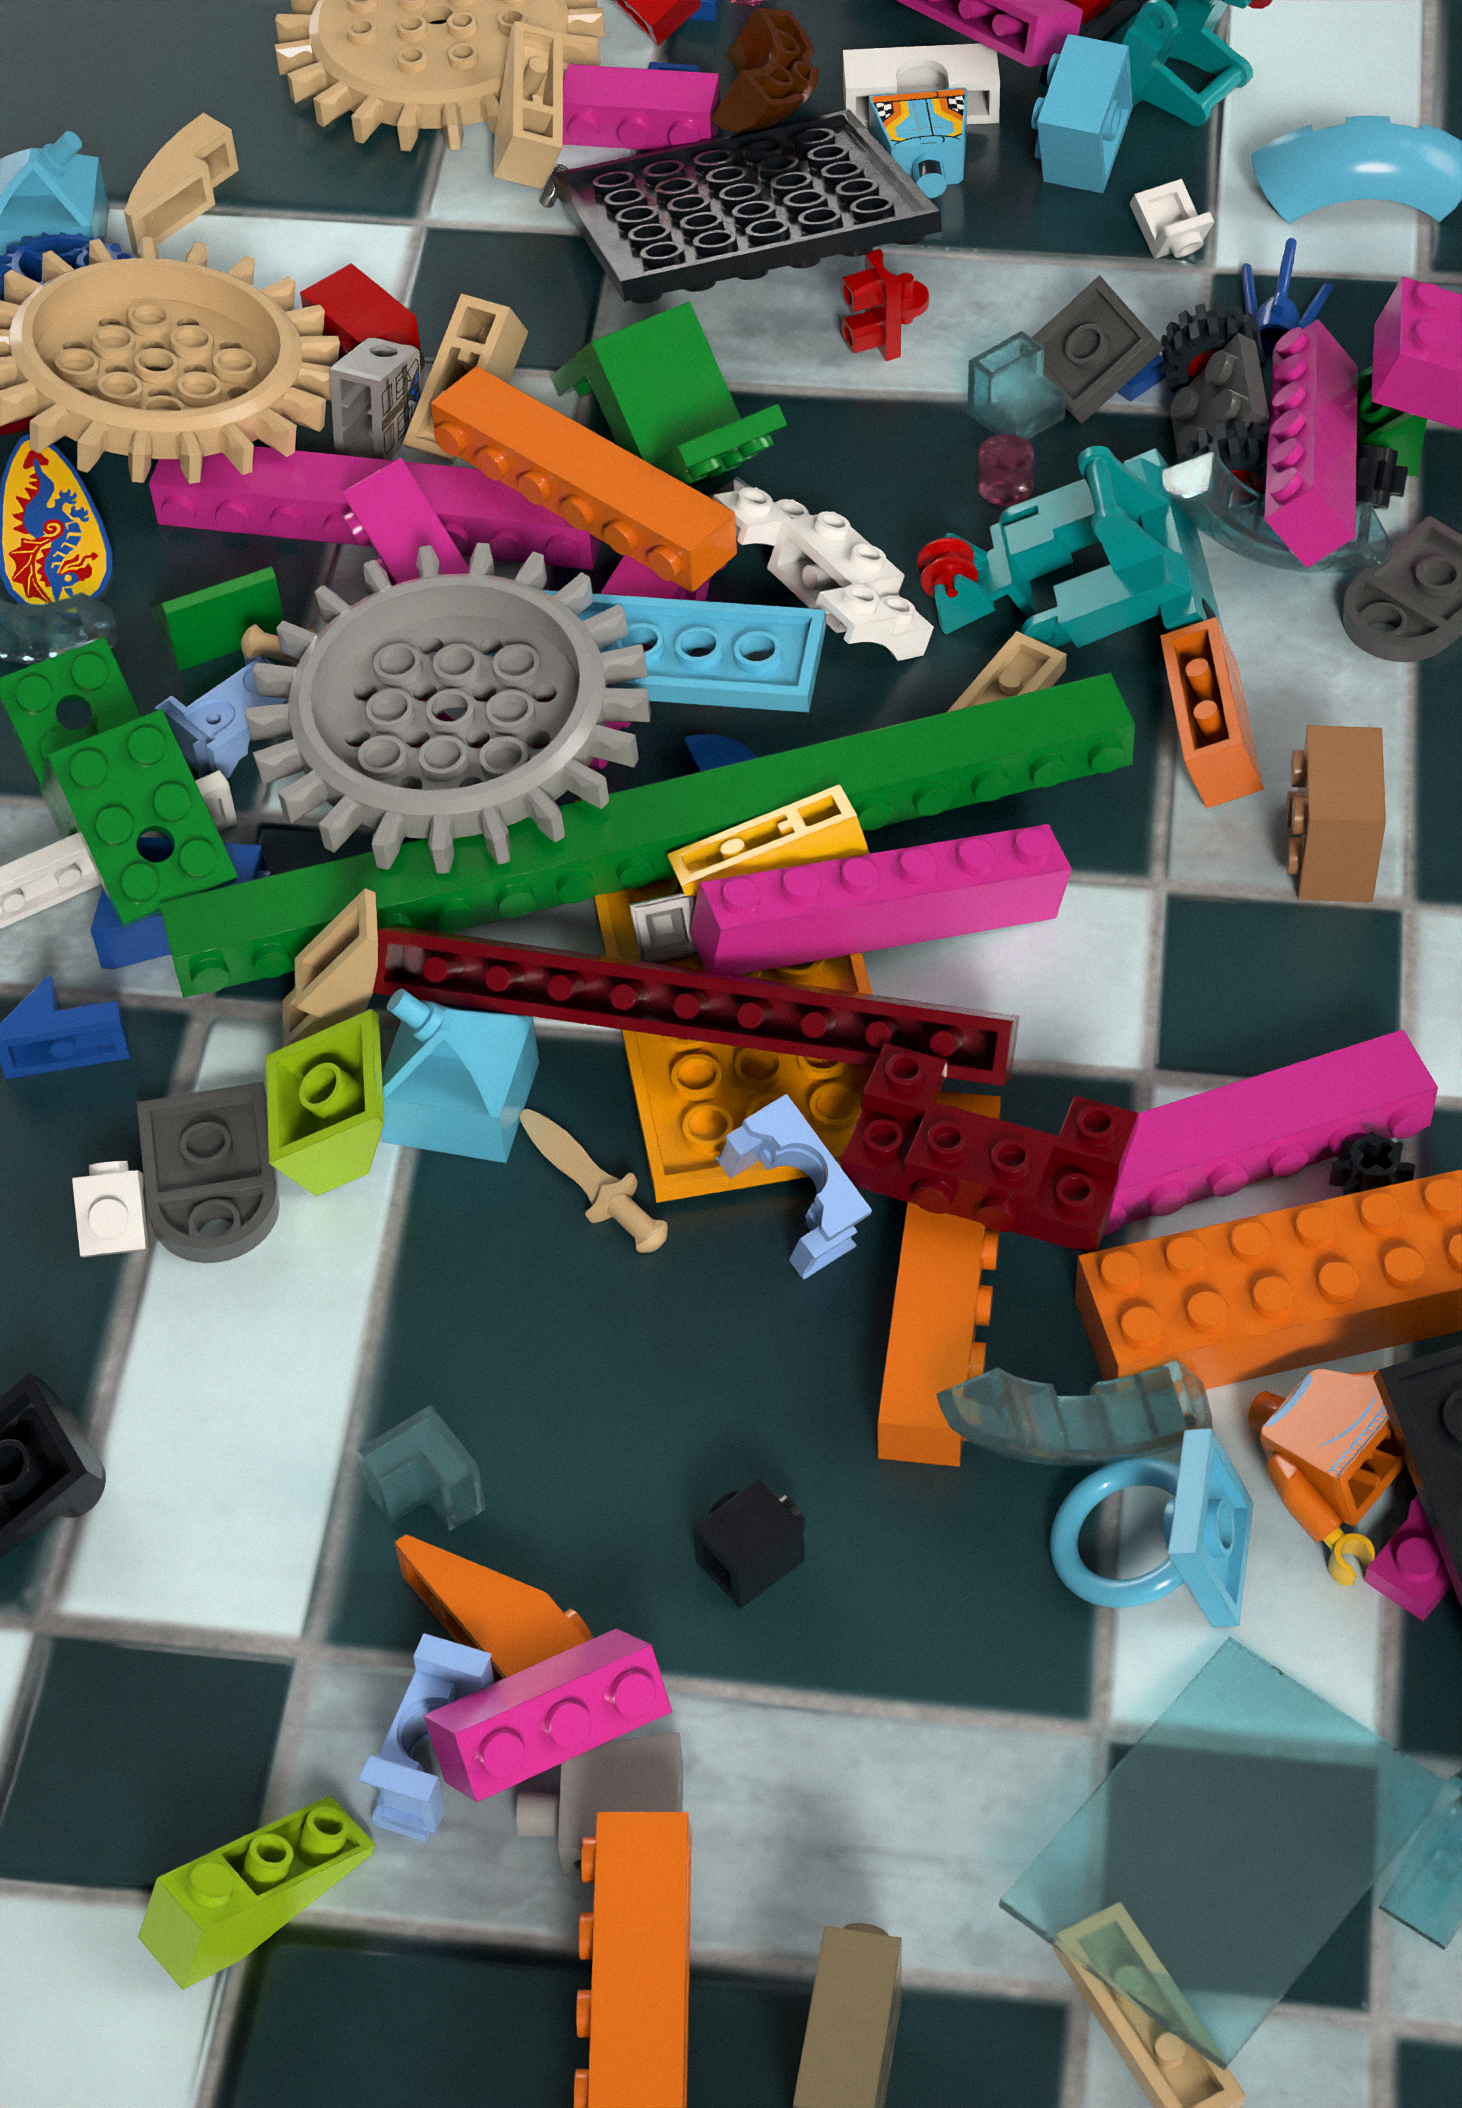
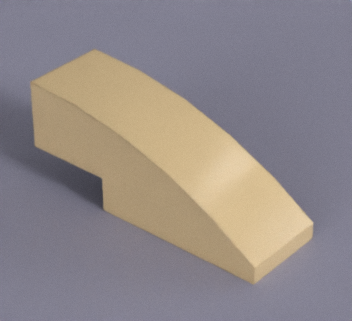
M202 113L171 138L147 165L134 186L124 210L132 252L137 255L142 237H153L157 246L216 205L213 188L239 171L232 129L209 115Z
M365 888L295 957V988L282 1000L283 1048L366 1011L373 994L378 969L375 892Z

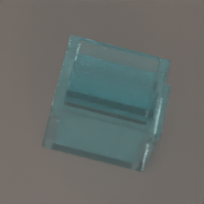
M1023 331L1000 342L968 362L967 412L1011 449L1063 420L1065 416L1066 393L1043 375L1044 348Z
M432 1405L427 1406L357 1449L367 1494L390 1524L426 1501L449 1531L486 1509L478 1464Z

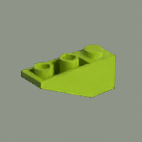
M329 1795L158 1877L138 1939L178 1986L184 1990L245 1958L371 1856L376 1844L336 1800Z

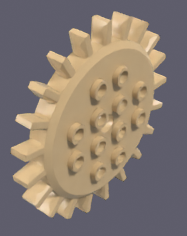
M291 0L293 14H277L275 19L279 44H275L280 75L287 74L290 96L293 102L296 104L314 97L316 120L323 127L349 110L353 111L354 114L351 116L354 139L356 142L363 144L381 123L397 126L401 151L412 150L418 138L419 129L443 128L444 138L451 151L461 150L464 137L463 126L485 121L491 132L495 135L509 39L514 20L563 33V80L568 64L600 66L599 38H605L603 7L597 6V0ZM437 20L447 21L442 24H430L431 22Z
M142 237L137 250V258L113 260L102 241L97 239L89 241V265L73 269L50 250L42 253L43 285L13 270L4 274V301L0 300V426L35 415L36 417L30 420L31 450L40 453L62 437L67 436L77 441V470L88 473L100 459L103 452L107 451L128 456V468L132 482L144 483L151 468V459H179L180 468L188 483H200L203 456L223 453L242 475L252 472L253 441L259 439L288 457L295 453L297 425L294 423L318 432L324 427L326 400L331 401L330 368L339 358V337L323 336L325 310L320 304L293 310L296 282L289 277L262 290L254 287L255 259L244 256L227 273L207 267V249L204 243L195 242L186 255V261L183 262L159 259V251L153 237Z

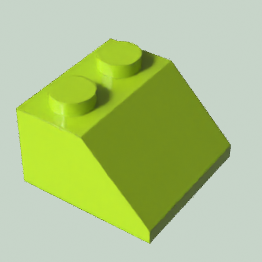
M372 1009L266 1055L269 1164L315 1196L369 1174L384 1126L379 1015Z

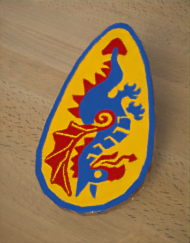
M30 434L21 437L8 458L1 480L0 576L9 597L24 611L45 619L70 618L88 611L105 596L113 578V553L103 521L75 467L59 448L53 444L40 453L31 450Z

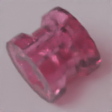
M1002 434L988 438L981 444L978 451V463L981 469L978 474V492L983 499L1000 506H1011L1023 502L1030 496L1033 490V473L1031 470L1034 466V448L1027 440L1016 435Z

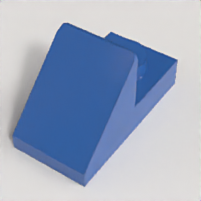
M52 975L47 976L0 1023V1065L5 1080L130 1059L129 1040L118 1000L100 1004H84L76 1008L62 1010Z

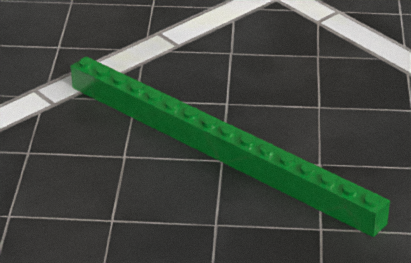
M1107 673L608 794L609 802L602 809L585 800L562 805L559 808L562 814L565 833L563 839L554 843L539 830L531 817H527L515 824L506 826L509 830L511 841L510 862L500 865L495 862L488 852L484 834L454 838L455 856L450 872L437 874L430 857L428 839H421L401 844L399 853L389 870L377 868L372 851L161 902L159 905L183 998L202 993H213L226 987L263 978H274L284 973L295 971V957L365 888L376 893L377 929L402 926L444 933H457L470 927L507 918H518L531 912L568 903H579L597 895L609 894L625 889H636L650 883L676 877L667 857L668 853L839 784L857 814L862 831L876 830L886 825L922 816L937 815L943 811L979 802L994 801L1004 796L1040 787H1051L1061 782L1097 773L1112 772L1118 768L1133 764L1135 723L1112 674Z

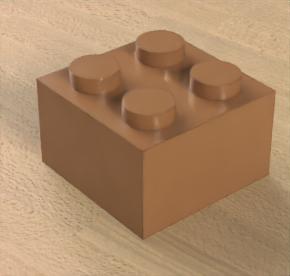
M1307 725L1304 750H1293L1291 787H1299L1298 791L1287 792L1285 822L1286 828H1292V834H1297V838H1288L1287 874L1298 875V900L1373 902L1386 825L1382 728Z

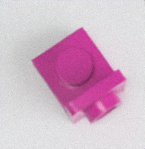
M1417 1494L1411 1501L1408 1518L1367 1567L1364 1582L1424 1621L1453 1584Z

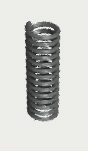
M557 164L558 167H555L552 173L565 171L568 168L562 164ZM552 174L539 200L540 204L545 208H552L558 198Z

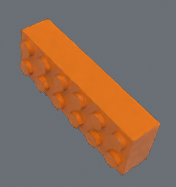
M1462 1169L1078 1255L1075 1303L1114 1411L1462 1331Z

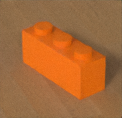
M1214 617L1161 635L1160 638L1184 763L1206 809L1264 790L1238 663L1218 618Z

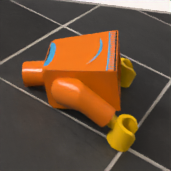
M1319 1368L1310 1371L1287 1399L1267 1391L1258 1394L1250 1406L1248 1422L1251 1429L1261 1432L1260 1440L1267 1457L1266 1475L1284 1506L1315 1543L1323 1540L1332 1550L1328 1560V1570L1332 1578L1341 1585L1351 1586L1356 1579V1574L1353 1568L1344 1561L1342 1554L1349 1553L1355 1555L1367 1568L1375 1559V1549L1370 1539L1364 1535L1357 1533L1345 1534L1339 1526L1344 1522L1355 1527L1405 1467L1406 1461L1373 1378L1379 1370L1347 1374Z

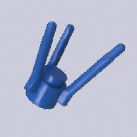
M1294 238L1287 239L1275 296L1269 298L1259 308L1257 307L1252 267L1249 263H1245L1241 267L1246 313L1249 312L1254 317L1255 324L1259 326L1263 350L1266 354L1273 355L1276 343L1288 331L1296 327L1304 329L1311 324L1333 289L1330 283L1323 284L1300 319L1295 304L1287 298L1297 245Z

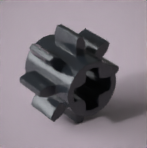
M1357 445L1356 506L1387 510L1391 496H1404L1408 467L1396 465L1398 451L1379 446Z
M1369 1132L1368 1136L1358 1139L1354 1144L1347 1140L1342 1142L1339 1160L1332 1162L1329 1184L1338 1187L1344 1186L1342 1196L1412 1181L1414 1179L1415 1164L1400 1162L1403 1149L1402 1142L1394 1143L1386 1137L1376 1135L1375 1132Z

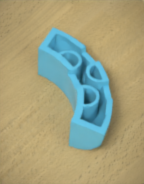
M1390 116L1346 117V124L1326 127L1315 131L1312 129V124L1299 128L1267 143L1251 154L1255 176L1265 196L1275 210L1289 224L1319 208L1339 202L1361 199H1378L1406 204L1423 211L1436 221L1441 222L1462 200V141L1443 130L1424 123L1418 129L1411 126L1390 123Z

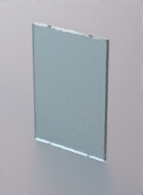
M1229 1636L1000 1898L999 1907L1161 2024L1171 2034L1176 2035L1225 2071L1446 1793L1449 1783Z

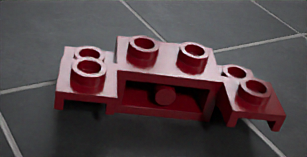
M884 1043L863 1091V1110L841 1158V1168L855 1187L917 1204L920 1208L931 1213H948L976 1221L997 1232L1011 1231L1084 1253L1098 1251L1109 1222L1125 1161L1137 1130L1139 1113L1074 1095L1059 1135H1052L938 1103L937 1099L947 1076V1060Z

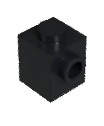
M757 1479L741 1492L732 1491L721 1497L710 1509L708 1516L693 1526L696 1562L741 1609L805 1561L804 1529L806 1528V1522L802 1513L791 1499L783 1494L776 1497Z

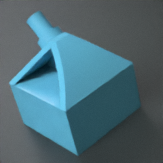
M66 131L55 144H46L43 148L22 150L0 159V256L6 254L7 246L20 245L21 238L24 237L40 238L42 232L48 235H58L60 232L69 235L81 233L84 237L88 238L103 236L106 243L109 202L99 157L76 154L82 147V142L75 133Z
M404 989L397 990L387 1004V1010L401 1019V1023L382 1073L384 1126L381 1135L383 1143L506 1163L520 1123L519 1115L524 1110L539 1064L533 1016L418 1000Z

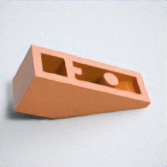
M404 1535L394 1542L403 1579L455 1642L492 1654L490 1660L495 1683L593 1639L589 1628L577 1612L570 1608L563 1613L544 1591L409 1535Z

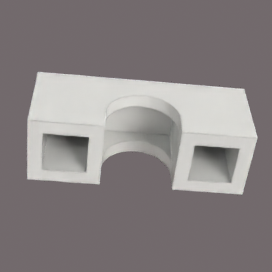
M981 43L843 50L845 110L850 109L867 129H869V96L967 88V125L999 123L1000 75L997 51Z

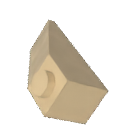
M514 20L511 27L494 137V177L543 189L563 148V33Z
M461 293L402 444L406 448L455 462L457 456L447 454L436 444L431 402L476 366L509 383L528 335V330L510 307Z

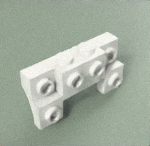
M745 487L738 491L713 495V500L735 512V522L740 528L737 541L741 545L761 543L774 546L767 569L810 609H824L826 612V624L836 633L846 631L844 640L848 644L858 642L882 644L889 649L897 661L924 655L934 627L915 610L914 605L910 601L898 595L905 575L886 559V555L882 550L871 545L856 532L845 517L834 511L810 515L807 508L793 499H782L773 502L770 495L757 487Z

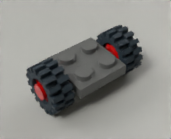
M1214 302L1213 311H1206L1205 304L1203 303L1195 306L1196 315L1191 316L1186 310L1178 314L1179 325L1171 321L1166 327L1167 335H1162L1161 345L1165 348L1161 352L1168 387L1172 393L1177 391L1169 407L1181 483L1183 484L1187 507L1191 513L1196 511L1197 519L1205 523L1211 517L1213 526L1222 527L1225 519H1231L1232 527H1242L1241 518L1249 517L1251 524L1261 520L1259 511L1263 510L1265 512L1269 431L1264 434L1263 425L1270 417L1262 379L1264 375L1262 368H1265L1264 350L1259 326L1255 324L1254 317L1249 312L1243 315L1242 308L1235 304L1226 312L1224 302Z

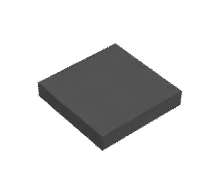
M1099 275L1018 351L1071 414L1082 424L1165 348Z

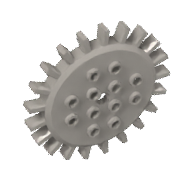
M477 543L470 558L468 574H442L440 561L432 546L419 547L416 563L419 578L393 586L388 579L387 573L375 560L363 563L365 583L369 596L352 606L324 585L314 591L319 614L328 624L319 634L286 621H282L276 628L282 653L300 659L297 668L255 663L252 672L258 695L289 699L287 704L245 708V717L251 740L294 738L253 752L262 784L264 785L304 771L305 776L278 792L284 817L290 823H293L327 801L334 808L319 823L324 848L335 853L360 824L376 829L372 837V848L376 866L389 870L405 837L428 839L430 857L437 874L450 872L455 856L453 839L484 834L486 848L498 865L510 862L511 841L509 830L506 826L515 824L527 817H531L539 830L554 843L563 839L565 833L562 814L559 806L554 801L567 790L600 809L609 802L606 777L588 767L593 758L633 768L639 759L636 735L607 728V722H650L651 716L648 689L606 688L608 685L648 677L645 652L642 644L602 653L599 652L600 649L628 636L626 615L620 604L581 621L577 616L594 602L590 577L581 572L552 597L541 591L547 581L543 554L532 552L514 580L494 576L495 570L489 543ZM430 652H437L432 656L427 655ZM497 652L494 656H486L488 653ZM371 696V697H370L368 700H366V701L360 700V699L363 698V697ZM424 697H431L428 701H419ZM490 697V700L487 702L479 701L482 698ZM544 698L553 699L549 702H538L539 700ZM447 708H461L466 711L461 718L454 721H441L436 718ZM364 742L360 747H352L356 743ZM417 743H424V744L422 745V747H419V748H413V747H412L413 745H415V744H417ZM476 744H485L482 748H471ZM539 744H545V745H547L546 747H544V748H542V749H533V748H532V747H534L535 745H539Z

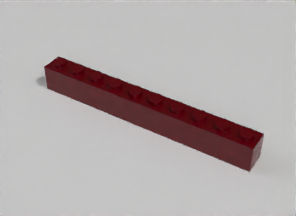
M402 926L377 929L378 969L373 993L392 996L397 990L404 989L418 1000L871 1067L875 1066L884 1043L947 1060L946 1078L1004 1086L1011 1080L1020 1019L1018 1015Z

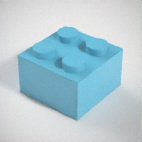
M1067 34L1061 54L1054 53L1051 57L1047 72V85H1049L1046 97H1038L1034 106L1031 125L1032 129L1038 130L1035 158L1041 160L1043 182L1103 194L1133 108L1129 46Z

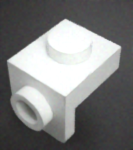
M1182 179L1134 194L1129 203L1154 259L1172 253L1174 257L1180 258L1197 251L1203 246V240L1214 224L1210 212L1201 215L1197 214Z
M113 1161L89 1165V1176L72 1178L81 1257L86 1258L149 1250L143 1189H145L143 1173L138 1170L129 1171L127 1161Z

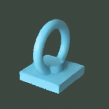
M1212 1428L1184 1430L1180 1466L1155 1458L1126 1459L1096 1470L1077 1484L1061 1504L1052 1524L1050 1533L1052 1562L1056 1573L1065 1586L1075 1595L1092 1604L1108 1608L1141 1606L1165 1597L1185 1582L1212 1627L1239 1626L1254 1503ZM1132 1486H1153L1172 1494L1175 1498H1170L1167 1502L1164 1515L1165 1541L1168 1555L1170 1556L1165 1562L1144 1575L1123 1580L1101 1577L1085 1566L1078 1551L1079 1532L1089 1512L1100 1501L1112 1493Z

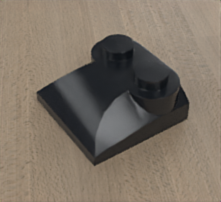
M31 1373L24 1376L0 1397V1557H2L59 1515L66 1518H75L90 1511L101 1498L106 1483L105 1468L72 1411L45 1381Z

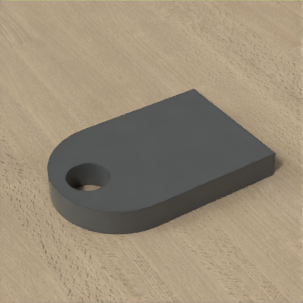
M1429 515L1355 576L1346 589L1342 609V624L1351 641L1370 655L1395 662H1415L1431 658L1444 651L1462 635V535ZM1374 623H1387L1396 629L1383 632L1372 628L1370 625Z
M264 1082L136 1102L146 1207L153 1232L158 1241L172 1254L200 1263L228 1261L242 1256L258 1246L273 1229L280 1207L276 1168L269 1164L267 1095ZM223 1219L233 1223L231 1228L220 1236L208 1237L199 1233L205 1224L213 1220Z

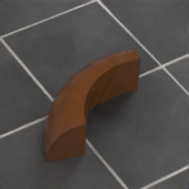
M755 8L728 52L727 58L738 72V76L711 118L723 130L751 132L785 121L807 101L814 91L819 79V69L811 64L810 58L815 50L808 35L790 10Z

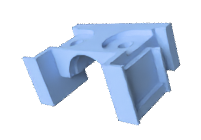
M244 655L246 664L244 668L187 707L173 696H170L154 707L155 711L163 709L186 762L198 771L200 778L210 771L214 773L220 770L224 777L228 779L238 761L248 754L251 736L245 717V708L288 703L289 699L258 695L252 671L256 662L273 664L266 657L257 656L248 659Z
M787 1094L743 1120L741 1127L725 1136L727 1142L721 1155L716 1160L730 1179L760 1161L766 1170H771L777 1166H791L802 1170L813 1180L817 1195L805 1216L807 1219L805 1224L811 1232L799 1239L789 1259L803 1280L857 1246L851 1239V1236L858 1232L854 1225L868 1217L872 1209Z
M423 1633L413 1656L416 1668L415 1674L378 1757L369 1755L358 1779L359 1782L377 1787L380 1791L377 1807L371 1818L373 1826L424 1842L428 1841L431 1833H436L446 1810L438 1776L425 1773L422 1764L412 1760L416 1750L431 1740L423 1715L494 1684L490 1660L491 1653Z

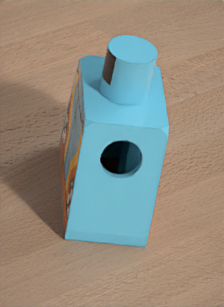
M967 88L869 96V132L928 198L938 197L945 191L948 184H958L964 180L967 138Z

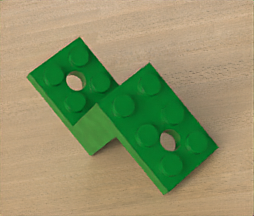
M690 301L591 341L550 376L559 397L575 390L579 398L595 393L617 446L692 487V484L705 479L708 475L710 479H714L740 467L741 463L756 457L757 453L774 445L771 435L787 425L779 404L741 419Z
M105 637L0 677V703L61 838L64 839L79 833L122 929L160 914L159 903L223 888L237 882L238 874L163 709L141 717ZM67 701L81 702L89 709L91 720L81 729L72 730L65 728L56 717L58 707ZM150 831L161 832L170 839L173 853L162 862H150L140 855L137 849L138 839Z

